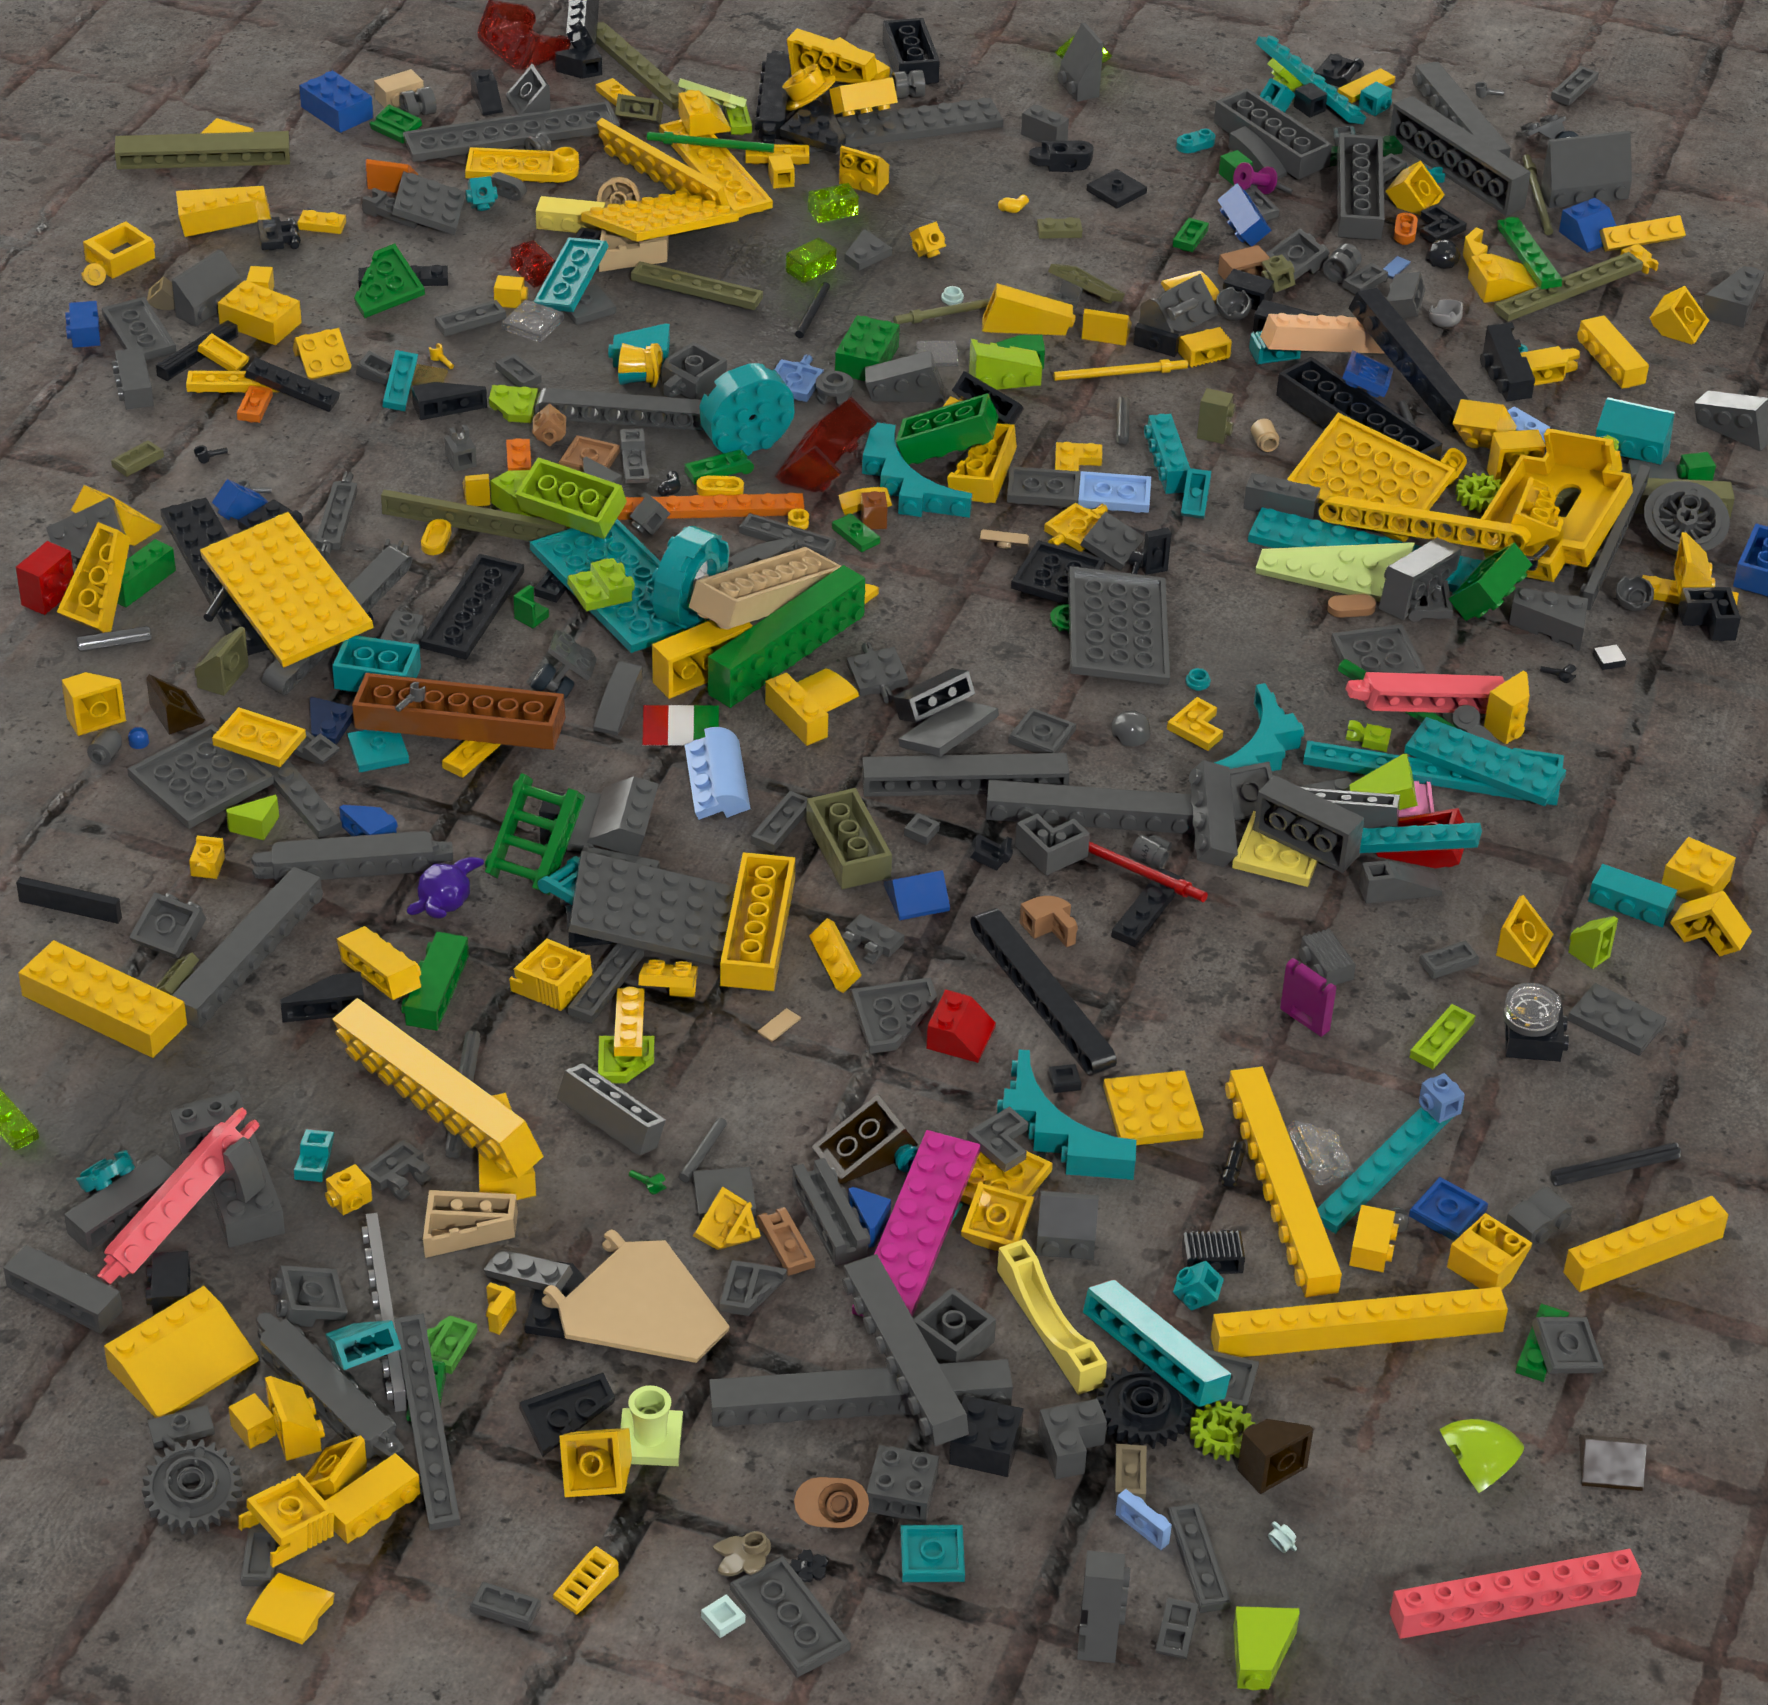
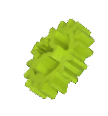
M1472 473V477L1465 475L1464 480L1459 479L1456 486V500L1462 501L1461 506L1468 505L1469 510L1475 509L1481 513L1482 509L1486 510L1502 486V480H1494V475L1486 476L1485 473H1482L1481 476Z
M1216 1401L1215 1407L1207 1404L1204 1405V1411L1196 1410L1195 1417L1191 1418L1190 1439H1195V1448L1203 1447L1202 1454L1204 1456L1211 1452L1213 1453L1214 1460H1217L1220 1455H1224L1226 1461H1230V1455L1232 1454L1239 1458L1244 1430L1256 1423L1251 1422L1252 1415L1250 1413L1242 1414V1406L1234 1409L1230 1401L1226 1406H1222L1220 1401Z

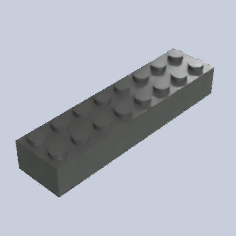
M1413 96L1394 103L1389 135H1394L1403 145L1404 150L1432 168L1442 167V173H1445L1447 178L1505 216L1525 208L1531 173L1529 170Z

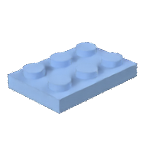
M1081 471L1078 504L1088 509H1095L1100 504H1104L1111 511L1149 513L1151 476Z

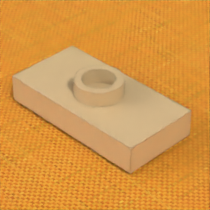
M982 529L980 535L982 542L997 543L999 548L1011 549V545L1029 547L1030 538L1027 534Z

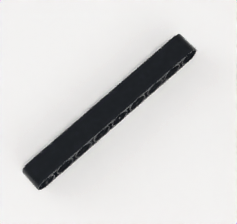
M994 908L972 916L970 923L975 936L1089 1076L1115 1067L1117 1059L1113 1048L998 908Z

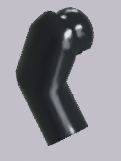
M676 471L668 472L667 480L658 486V493L662 497H666L668 494L674 495L680 491L681 484L678 473Z

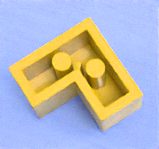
M1724 890L1683 903L1670 922L1684 943L1705 936L1719 957L1740 951L1752 932Z

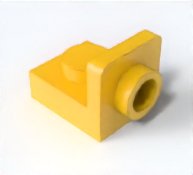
M490 1282L486 1287L489 1305L486 1317L488 1318L489 1331L500 1335L517 1311L515 1291L506 1286Z

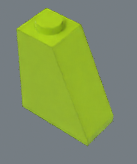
M1407 753L1398 756L1349 785L1350 791L1400 795L1399 810L1418 806L1412 769Z
M1236 1606L1233 1629L1237 1688L1249 1690L1270 1688L1297 1632L1299 1608Z

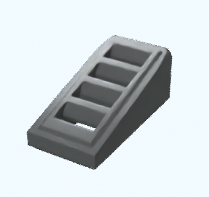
M368 351L357 364L356 375L387 385L390 373L388 375L385 373L390 372L392 362Z

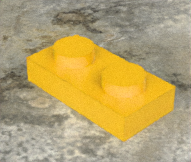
M303 210L298 220L299 230L341 234L346 224V215L335 212L325 213L316 212L315 210Z

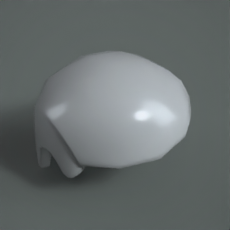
M1439 300L1436 308H1433V305H1431L1429 309L1431 323L1441 328L1456 326L1461 321L1463 315V303L1458 300Z

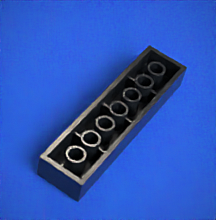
M1309 357L1279 373L1276 396L1325 429L1336 414L1340 413L1440 461L1443 443L1360 388L1347 385L1345 383L1346 380L1342 379L1340 375L1313 357Z

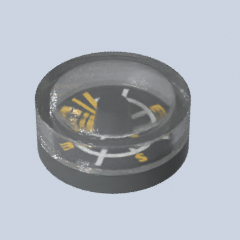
M1537 983L1518 984L1512 987L1506 995L1503 1018L1505 1023L1519 1034L1531 1037L1544 1036L1551 1033L1558 1024L1561 1001L1552 989Z

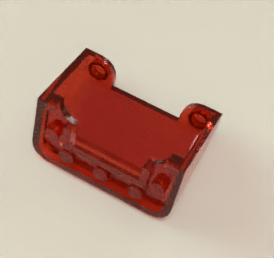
M488 0L478 27L479 40L512 67L519 70H526L531 64L537 66L554 60L555 52L568 50L571 46L567 36L558 35L554 37L535 32L532 29L536 21L535 13L527 5Z

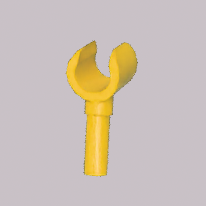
M437 343L436 349L429 347L431 360H440L449 369H453L454 365L444 356L441 344Z

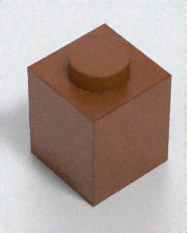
M862 492V523L870 529H887L888 506L885 492Z

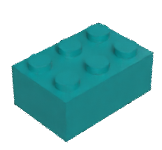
M354 636L343 641L333 663L334 689L358 692L365 673L417 678L421 669L420 645L363 636Z

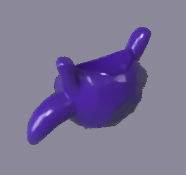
M468 857L455 862L453 865L445 863L433 864L419 878L417 888L419 901L409 905L407 913L416 915L426 910L428 916L441 919L447 915L446 912H452L460 908L470 894V882L466 875L472 870L481 867L484 864V860L478 857Z

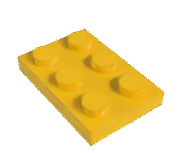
M238 707L212 737V742L214 746L281 767L306 738V729Z

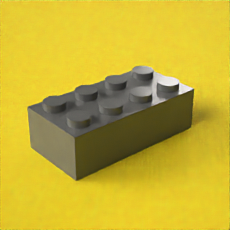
M1274 775L1258 791L1253 830L1344 873L1359 856L1365 818Z

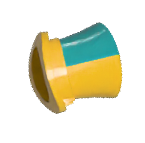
M622 343L618 365L620 385L645 381L646 383H651V387L655 388L663 362L661 346L657 343H652L644 349Z

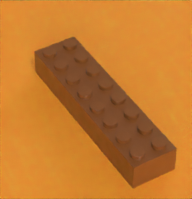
M365 673L352 704L356 729L550 750L555 749L566 718L564 694L372 673ZM418 682L419 689L424 686L426 687L425 699L423 701H413L400 712L395 709L399 703L410 695V685L412 683Z

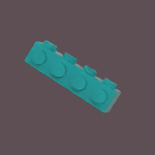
M1172 414L1149 415L1148 425L1144 426V435L1148 440L1149 451L1153 455L1154 466L1157 467L1159 480L1162 482L1165 494L1184 493L1187 471L1190 466Z

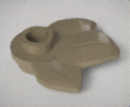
M754 1531L746 1534L744 1537L733 1536L716 1543L713 1549L725 1557L718 1568V1573L725 1576H734L742 1571L748 1575L759 1572L766 1564L765 1556L771 1551L770 1540L764 1533Z

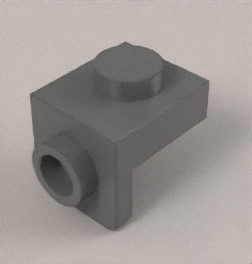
M1063 281L1059 292L1047 293L1046 297L1071 304L1073 309H1076L1083 289L1069 281Z

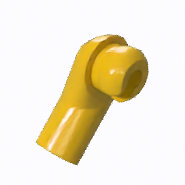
M1020 195L1017 199L1006 197L998 202V208L1001 211L1017 213L1028 204L1029 199L1026 195Z

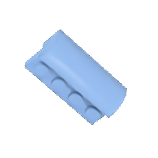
M722 727L704 729L706 737L685 744L695 814L700 820L723 811L728 818L751 809L740 743L737 736L732 731Z

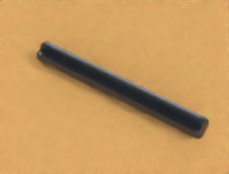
M1673 1142L1558 1168L1551 1171L1550 1179L1554 1186H1560L1680 1158L1681 1148L1678 1143Z

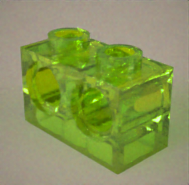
M849 183L809 191L808 210L818 223L858 215L859 196Z

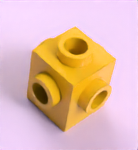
M937 221L919 227L909 233L913 249L917 252L919 258L925 255L928 258L940 254L939 250L946 246L945 237L940 231Z
M356 1164L326 1179L327 1192H325V1198L332 1208L336 1207L343 1216L372 1201L371 1181Z

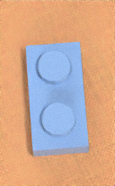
M1127 1489L1122 1491L1117 1496L1115 1515L1158 1549L1162 1550L1170 1542L1172 1524L1162 1514L1156 1513L1147 1506L1142 1498L1133 1495Z

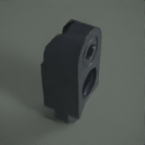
M1081 140L1042 141V147H1035L1029 150L1028 160L1036 166H1048L1049 172L1082 171L1090 166L1094 147L1091 143Z

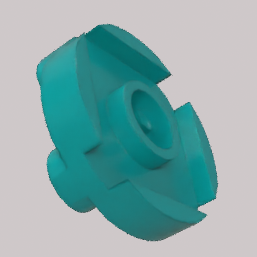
M124 1150L115 1153V1160H106L105 1158L84 1170L80 1177L76 1178L81 1189L85 1192L95 1188L97 1191L102 1190L112 1184V1177L117 1174L123 1176L135 1169L128 1151Z

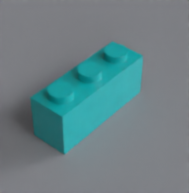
M1602 864L1592 881L1588 902L1663 928L1673 910L1677 889Z

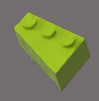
M971 339L970 375L996 390L1041 385L1042 365L1036 351L1013 346L1005 348L998 346L997 343L990 342L989 345L978 343V340Z

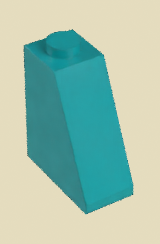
M661 324L614 335L613 344H609L608 357L613 358V367H618L622 343L644 349L652 343L659 344L663 351V365L665 359L669 357L670 324Z
M392 1320L353 1323L325 1334L334 1362L344 1370L402 1349Z

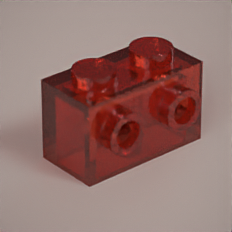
M532 240L512 247L509 262L512 269L516 270L524 277L525 281L535 288L543 285L555 260Z

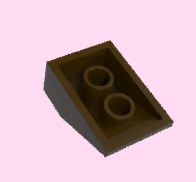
M877 1094L815 1143L812 1148L820 1158L826 1159L830 1168L833 1167L835 1169L838 1182L843 1184L896 1163L894 1157L900 1147L907 1144L918 1146V1144Z

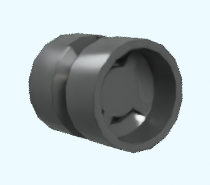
M912 70L908 74L905 71L892 72L897 99L907 98L908 95L912 98L925 96V78L922 70Z
M430 86L418 88L416 92L413 90L400 92L401 110L416 117H419L420 113L424 116L436 113V99Z
M1344 243L1339 245L1323 264L1325 276L1334 283H1342L1360 265L1362 258L1359 250L1351 244Z

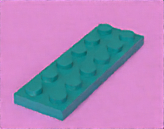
M1428 717L1424 719L1405 745L1404 753L1544 807L1566 775V769Z

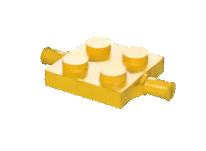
M1074 503L1045 523L1044 531L1053 536L1048 543L1058 546L1061 543H1066L1080 552L1086 549L1081 546L1083 539L1105 511L1108 512L1107 506L1100 504V506L1091 510Z

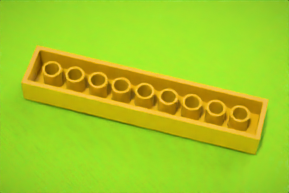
M356 998L332 1019L337 1027L335 1033L347 1045L345 1050L351 1059L355 1062L360 1060L367 1071L371 1074L376 1072L387 1086L392 1084L403 1098L408 1096L419 1110H427L429 1116L436 1123L443 1122L452 1135L459 1134L468 1147L473 1148L475 1146L487 1161L491 1159L495 1161L497 1167L504 1174L510 1172L519 1179L544 1157L524 1119L360 999Z

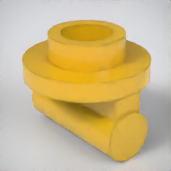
M92 263L85 267L81 276L82 280L86 281L89 285L97 286L104 282L106 272L100 264Z

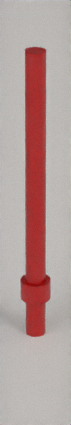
M1089 841V853L1169 887L1180 896H1189L1201 902L1206 901L1207 892L1193 887L1192 883L1183 879L1177 880Z

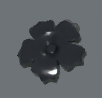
M804 1549L798 1555V1560H791L790 1566L804 1583L812 1582L813 1579L821 1581L826 1577L825 1567L828 1565V1560L825 1555L816 1554L813 1557L810 1549Z

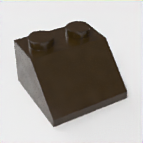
M1265 1419L1258 1424L1248 1426L1242 1435L1237 1470L1259 1494L1266 1492L1308 1467L1314 1429L1310 1425Z

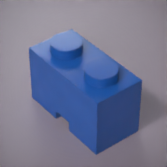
M97 301L69 303V312H65L67 339H72L73 348L101 346Z

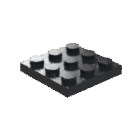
M1038 540L1012 579L1011 589L1062 604H1069V567L1103 570L1105 559Z

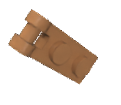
M785 1207L776 1209L775 1213L767 1215V1213L757 1215V1223L760 1230L766 1235L783 1268L787 1269L788 1276L815 1268V1259Z

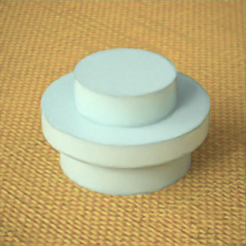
M949 286L944 289L941 299L950 306L962 303L964 295L959 287Z

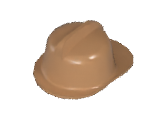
M817 1477L801 1484L796 1491L794 1504L800 1519L808 1525L827 1528H848L855 1526L863 1520L868 1511L869 1500L863 1486L855 1480Z

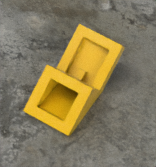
M1477 227L1465 237L1463 257L1468 268L1471 256L1487 254L1488 246L1482 244L1484 230Z

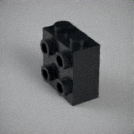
M1555 1003L1559 1010L1558 1024L1551 1033L1544 1036L1531 1037L1513 1031L1504 1021L1506 1057L1561 1062L1562 1053L1568 1050L1569 1035L1564 1034L1567 1030L1568 1017L1563 1015L1562 1004Z

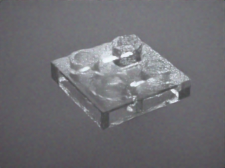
M1293 1120L1287 1127L1305 1167L1309 1169L1316 1184H1327L1336 1177L1348 1179L1354 1173L1350 1158L1345 1153L1340 1137L1335 1131Z

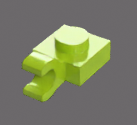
M1349 720V730H1347L1345 739L1363 742L1362 747L1387 752L1392 729L1367 724L1366 728H1364L1360 722Z

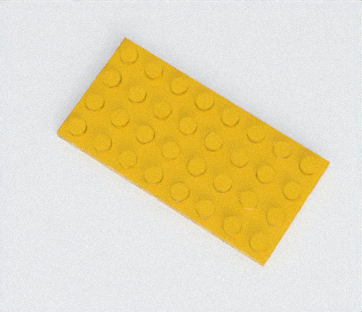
M289 512L200 549L204 561L283 668L374 628L371 618Z

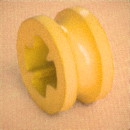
M793 509L788 513V525L803 530L809 527V513L806 510Z

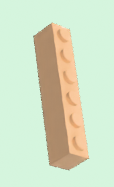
M1285 313L1268 314L1260 336L1268 349L1326 352H1352L1354 350L1358 353L1385 354L1356 317L1342 315L1338 317L1326 315L1310 316L1305 314L1287 315Z

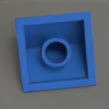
M943 870L884 881L885 890L899 921L950 911Z

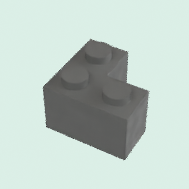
M1037 813L1018 822L1016 825L1015 846L1046 876L1088 857L1090 833L1075 819L1053 828Z
M1098 1399L1040 1410L1038 1434L1055 1480L1084 1474L1086 1448L1104 1445L1107 1421Z

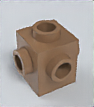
M549 403L533 416L532 433L537 440L543 441L550 447L565 436L566 416Z

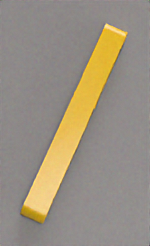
M1331 496L1319 507L1320 518L1328 523L1430 540L1438 537L1449 543L1497 551L1514 543L1513 535L1521 538L1522 543H1516L1521 551L1531 539L1529 530L1520 525L1342 496ZM1328 505L1335 507L1336 513L1331 512ZM1351 509L1357 510L1359 517L1354 516ZM1374 512L1381 515L1382 521L1375 518ZM1397 516L1402 517L1405 521V524L1399 523L1397 520ZM1420 520L1425 521L1428 524V528L1421 526ZM1443 524L1449 525L1452 532L1446 531ZM1466 528H1471L1475 536L1469 535ZM1489 532H1495L1498 540L1493 539Z

